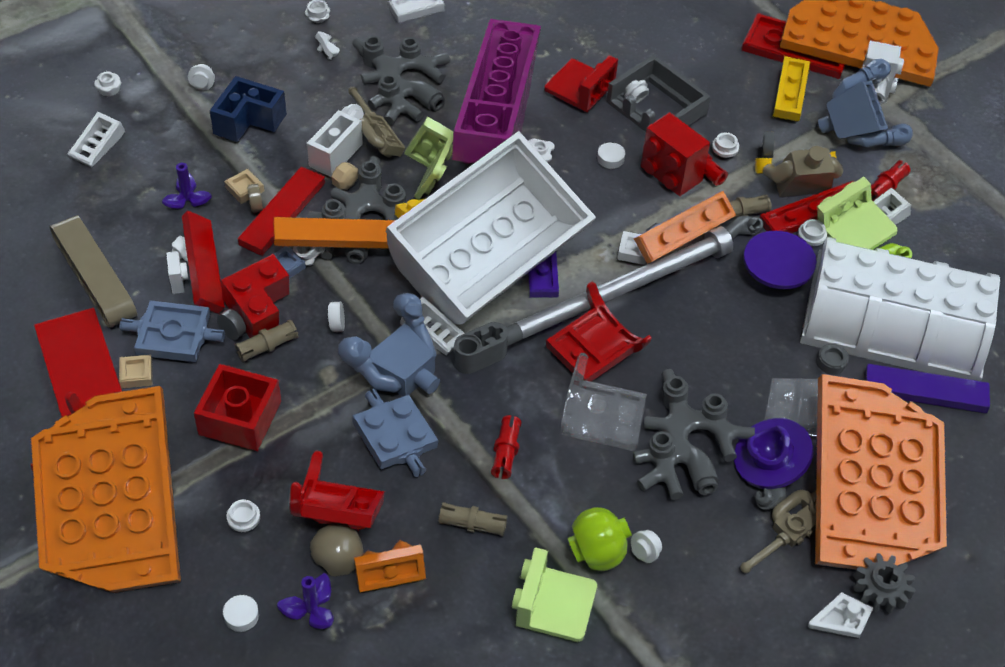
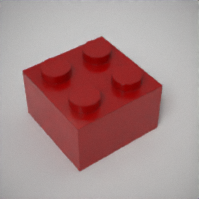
M669 112L646 128L641 167L648 174L653 175L662 182L666 188L672 190L678 196H682L703 181L710 142Z
M219 364L194 411L198 435L258 451L281 404L279 380Z

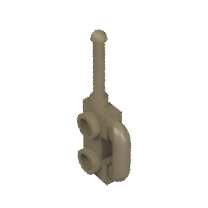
M350 87L348 90L349 94L354 97L365 113L360 119L362 120L361 131L369 143L378 148L379 152L386 157H401L406 149L383 116H378L370 110L357 92V88Z
M797 490L774 507L772 511V519L774 520L772 529L778 534L776 536L777 539L747 562H743L740 566V570L743 573H749L750 569L780 546H786L787 544L791 547L796 544L800 545L806 536L809 538L813 535L814 530H816V491L810 493L806 490ZM802 504L801 507L803 509L792 515L789 513L797 505Z

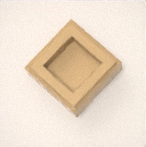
M248 169L224 181L225 188L241 204L249 200L248 185L259 184L260 193L264 192V185Z
M151 354L119 357V383L121 389L153 385Z

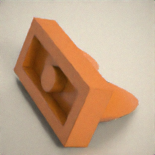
M399 540L390 551L375 553L367 550L362 556L354 557L359 592L426 579L421 544L411 546Z

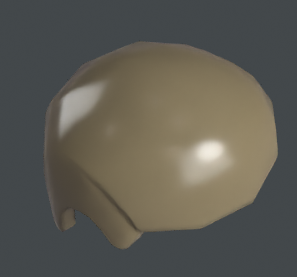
M330 523L318 530L310 542L311 556L315 564L323 567L330 576L351 573L355 570L354 557L364 554L363 545L358 533L348 527L347 524Z

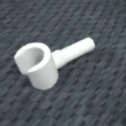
M179 236L172 243V252L178 251L180 259L183 258L188 262L185 237Z

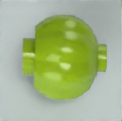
M600 507L590 508L581 512L572 525L574 535L568 538L577 562L585 560L589 568L598 571H607L615 568L624 560L627 553V538L632 536L625 517L618 520L611 511Z

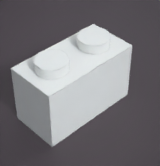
M338 110L307 142L309 167L331 177L335 168L341 163L347 162L363 144L362 120Z

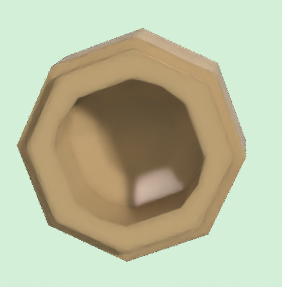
M348 162L341 163L331 175L332 184L344 191L348 190L358 179V168Z

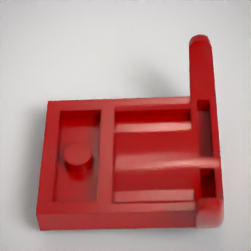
M593 281L589 282L586 287L591 310L546 340V347L585 386L632 353L641 351L648 346L652 339L650 335L645 338L638 337L622 326L604 303L597 285Z
M319 450L315 451L312 454L303 486L297 482L291 484L289 497L291 515L301 518H313L316 522L322 524H330L332 522L343 523L352 529L371 528L383 505L385 491L319 481L323 453Z

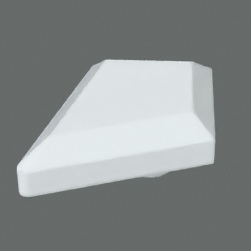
M841 593L810 620L808 628L859 638L873 608Z

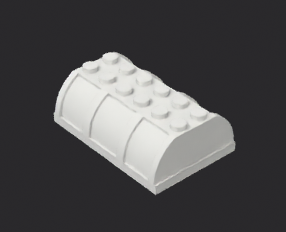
M518 131L390 224L385 232L387 233V243L391 256L399 271L422 297L426 298L453 324L460 325L468 321L479 310L509 289L515 282L550 257L570 239L587 228L596 217Z
M826 237L822 250L819 249L816 258L817 264L813 274L800 343L819 348L835 344L844 348L849 355L931 374L975 381L982 380L983 368L996 326L1000 286L999 275L987 273L986 275L951 268L947 263L934 261L929 263L889 254V250L880 248L875 250L836 242L835 238Z

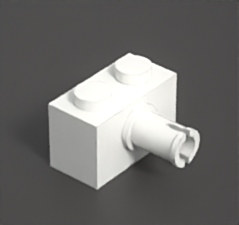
M870 41L862 68L872 60L880 58L888 61L891 65L890 74L883 81L873 84L881 105L887 102L889 93H895L898 78L894 77L895 74H901L904 58H900V46Z

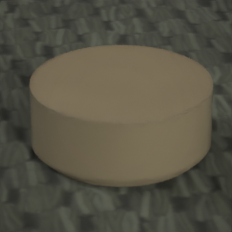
M259 184L248 185L247 191L251 212H261L263 206Z

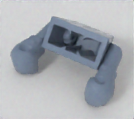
M882 58L872 60L864 68L860 69L858 73L844 78L832 93V100L827 102L826 106L829 115L818 119L819 128L824 134L835 130L839 139L846 138L848 143L863 147L877 145L903 146L910 142L913 136V129L909 125L897 124L888 128L873 85L883 81L890 74L891 65L889 62Z
M402 293L395 297L393 309L399 316L403 317L405 323L372 351L371 345L357 336L344 338L339 343L338 355L341 360L351 366L356 372H360L375 390L396 392L401 396H406L420 387L426 393L431 394L440 384V379L433 375L437 354L432 338L423 322L425 318L423 316L421 300L415 294Z

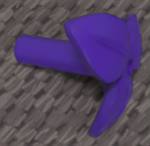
M178 163L176 165L178 177L176 189L179 194L165 196L162 199V204L170 208H183L186 201L189 200L191 205L195 207L208 202L212 195L207 191L193 192L197 186L194 178L188 172L187 164Z
M326 573L321 574L316 579L312 576H306L302 579L301 585L304 600L291 596L277 603L279 611L291 619L298 620L305 616L307 612L310 613L309 625L314 628H329L334 622L332 612L329 609L318 606L330 600L331 583Z

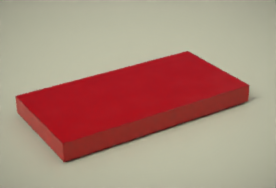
M759 13L756 14L743 42L741 51L782 63L784 57L810 61L809 71L837 79L841 78L845 64L781 48L780 44L786 21Z
M94 307L34 324L61 417L71 415L65 399L69 392L75 393L84 406L87 405L85 402L94 396L122 392Z

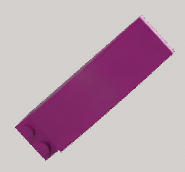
M496 19L489 20L454 128L452 160L462 161L467 164L475 163L518 131L521 133L541 31L540 25Z

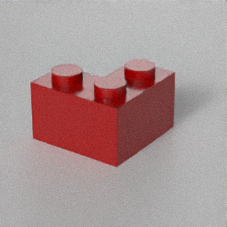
M274 254L221 280L222 299L229 309L236 311L242 317L246 325V333L250 338L258 335L259 331L264 328L269 330L279 325V310L273 302L289 295V274Z

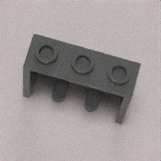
M654 55L609 83L607 103L645 132L646 128L655 122V112L652 109H648L643 113L637 109L636 98L633 95L624 98L626 87L635 80H645L646 83L650 82L685 109L674 116L688 126L702 116L706 117L711 96Z

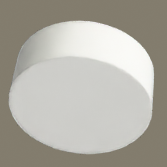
M605 143L599 147L597 160L601 166L615 169L624 163L625 150L621 145Z
M341 301L330 302L328 305V321L332 332H342L345 328L344 308Z
M246 595L232 597L226 602L223 609L226 625L237 632L251 629L259 619L257 603L253 598Z

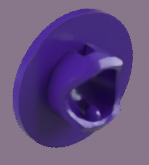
M767 231L754 236L747 243L743 255L744 265L749 274L760 283L777 289H792L804 285L812 278L817 264L816 255L811 246L799 236L784 231Z
M785 418L767 419L753 425L755 435L749 437L748 440L739 439L735 447L737 458L734 460L738 473L747 483L761 489L782 488L797 481L809 468L814 453L813 443L806 429L799 423Z

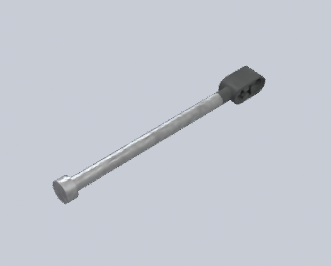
M719 226L706 232L704 240L597 286L598 291L605 303L710 255L720 258L733 251L731 235L724 227ZM587 292L507 327L498 322H490L458 336L454 342L455 368L461 373L471 374L503 360L507 355V346L591 309Z

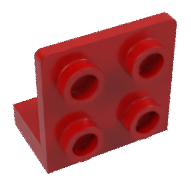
M609 55L602 63H598L595 68H592L572 58L544 85V91L588 112L608 91L609 83L616 79L618 59Z

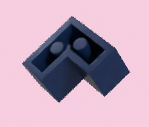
M238 76L233 78L209 110L213 134L236 142L239 141L249 125L275 132L287 115L283 90Z

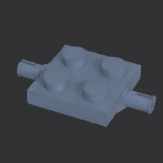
M150 301L146 313L140 320L122 318L120 321L121 331L138 332V338L134 347L135 354L138 356L151 354V357L196 362L200 348L206 340L224 342L225 339L224 329L207 328L210 318L209 307Z
M372 389V393L369 390L365 394V398L372 408L353 415L352 423L380 469H384L394 464L407 463L415 477H419V474L420 476L426 472V468L418 457L427 451L437 448V437L410 395L390 402H383L377 390Z

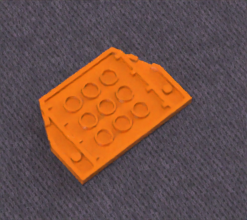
M803 0L790 9L780 47L860 69H862L870 41L900 46V58H904V64L901 74H895V78L931 87L934 81L939 50L919 12L873 0Z
M825 374L818 378L815 564L857 570L858 567L867 568L863 561L864 558H869L875 563V557L877 553H880L886 562H888L892 555L895 556V565L899 566L947 547L944 422L932 414L925 413L915 403L911 401L907 403L891 392L892 389L883 383Z
M161 386L94 396L85 402L87 405L70 416L65 415L56 421L54 426L42 430L31 438L38 557L41 570L112 593L181 582L164 393Z

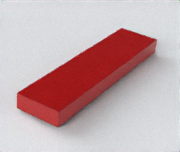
M301 166L238 237V245L263 256L274 243V217L296 218L325 184V176Z
M854 181L761 214L759 218L763 221V228L766 231H784L789 233L799 231L800 226L805 221L810 219L818 220L817 206L825 198L834 196L842 191L846 185Z
M187 210L182 215L194 304L209 307L210 311L220 313L225 307L222 299V287L211 220Z

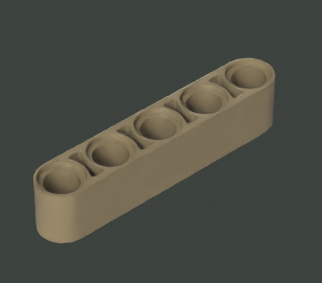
M75 215L51 225L50 231L58 248L107 327L111 328L120 324L122 318L132 319L136 317L137 311L131 297L80 217Z

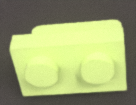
M429 117L426 118L404 152L405 155L428 167L414 195V198L418 200L424 193L429 195L436 180L439 181L447 167L444 165L445 161L450 159L453 151L454 132Z
M865 177L856 182L849 183L842 191L832 197L825 198L817 206L818 220L825 225L827 235L835 238L836 242L873 250L897 234V226L872 201L871 183Z
M535 548L532 559H525L521 579H524L525 583L523 589H516L512 608L517 609L516 626L580 642L585 636L597 590V583L593 579L546 568L548 551Z

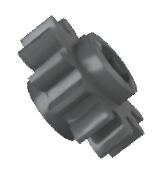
M877 553L874 560L875 563L869 558H864L863 561L867 568L858 567L854 574V578L857 580L853 588L854 591L864 592L860 602L867 603L871 600L874 602L873 611L875 612L879 610L881 605L885 606V610L889 614H892L895 605L903 610L908 600L915 593V589L912 587L915 576L904 574L908 565L906 563L900 566L895 565L896 558L893 555L889 558L888 562L883 560L880 553Z

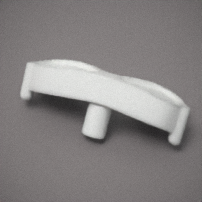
M318 31L315 36L320 43L317 50L319 52L324 50L328 55V59L331 60L332 57L337 56L340 50L329 42L331 39L330 35Z

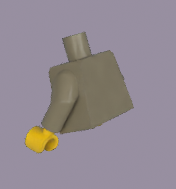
M820 146L792 151L777 166L772 164V158L755 159V173H763L767 178L774 181L777 185L779 197L817 194L831 189L833 179L839 178L843 174V167L837 160L836 151L830 152L828 148Z

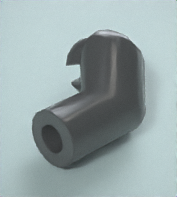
M739 216L728 224L725 229L733 240L738 234H758L763 228V221L757 216Z
M786 487L777 489L765 488L762 493L759 490L755 495L758 507L763 510L774 509L786 498Z

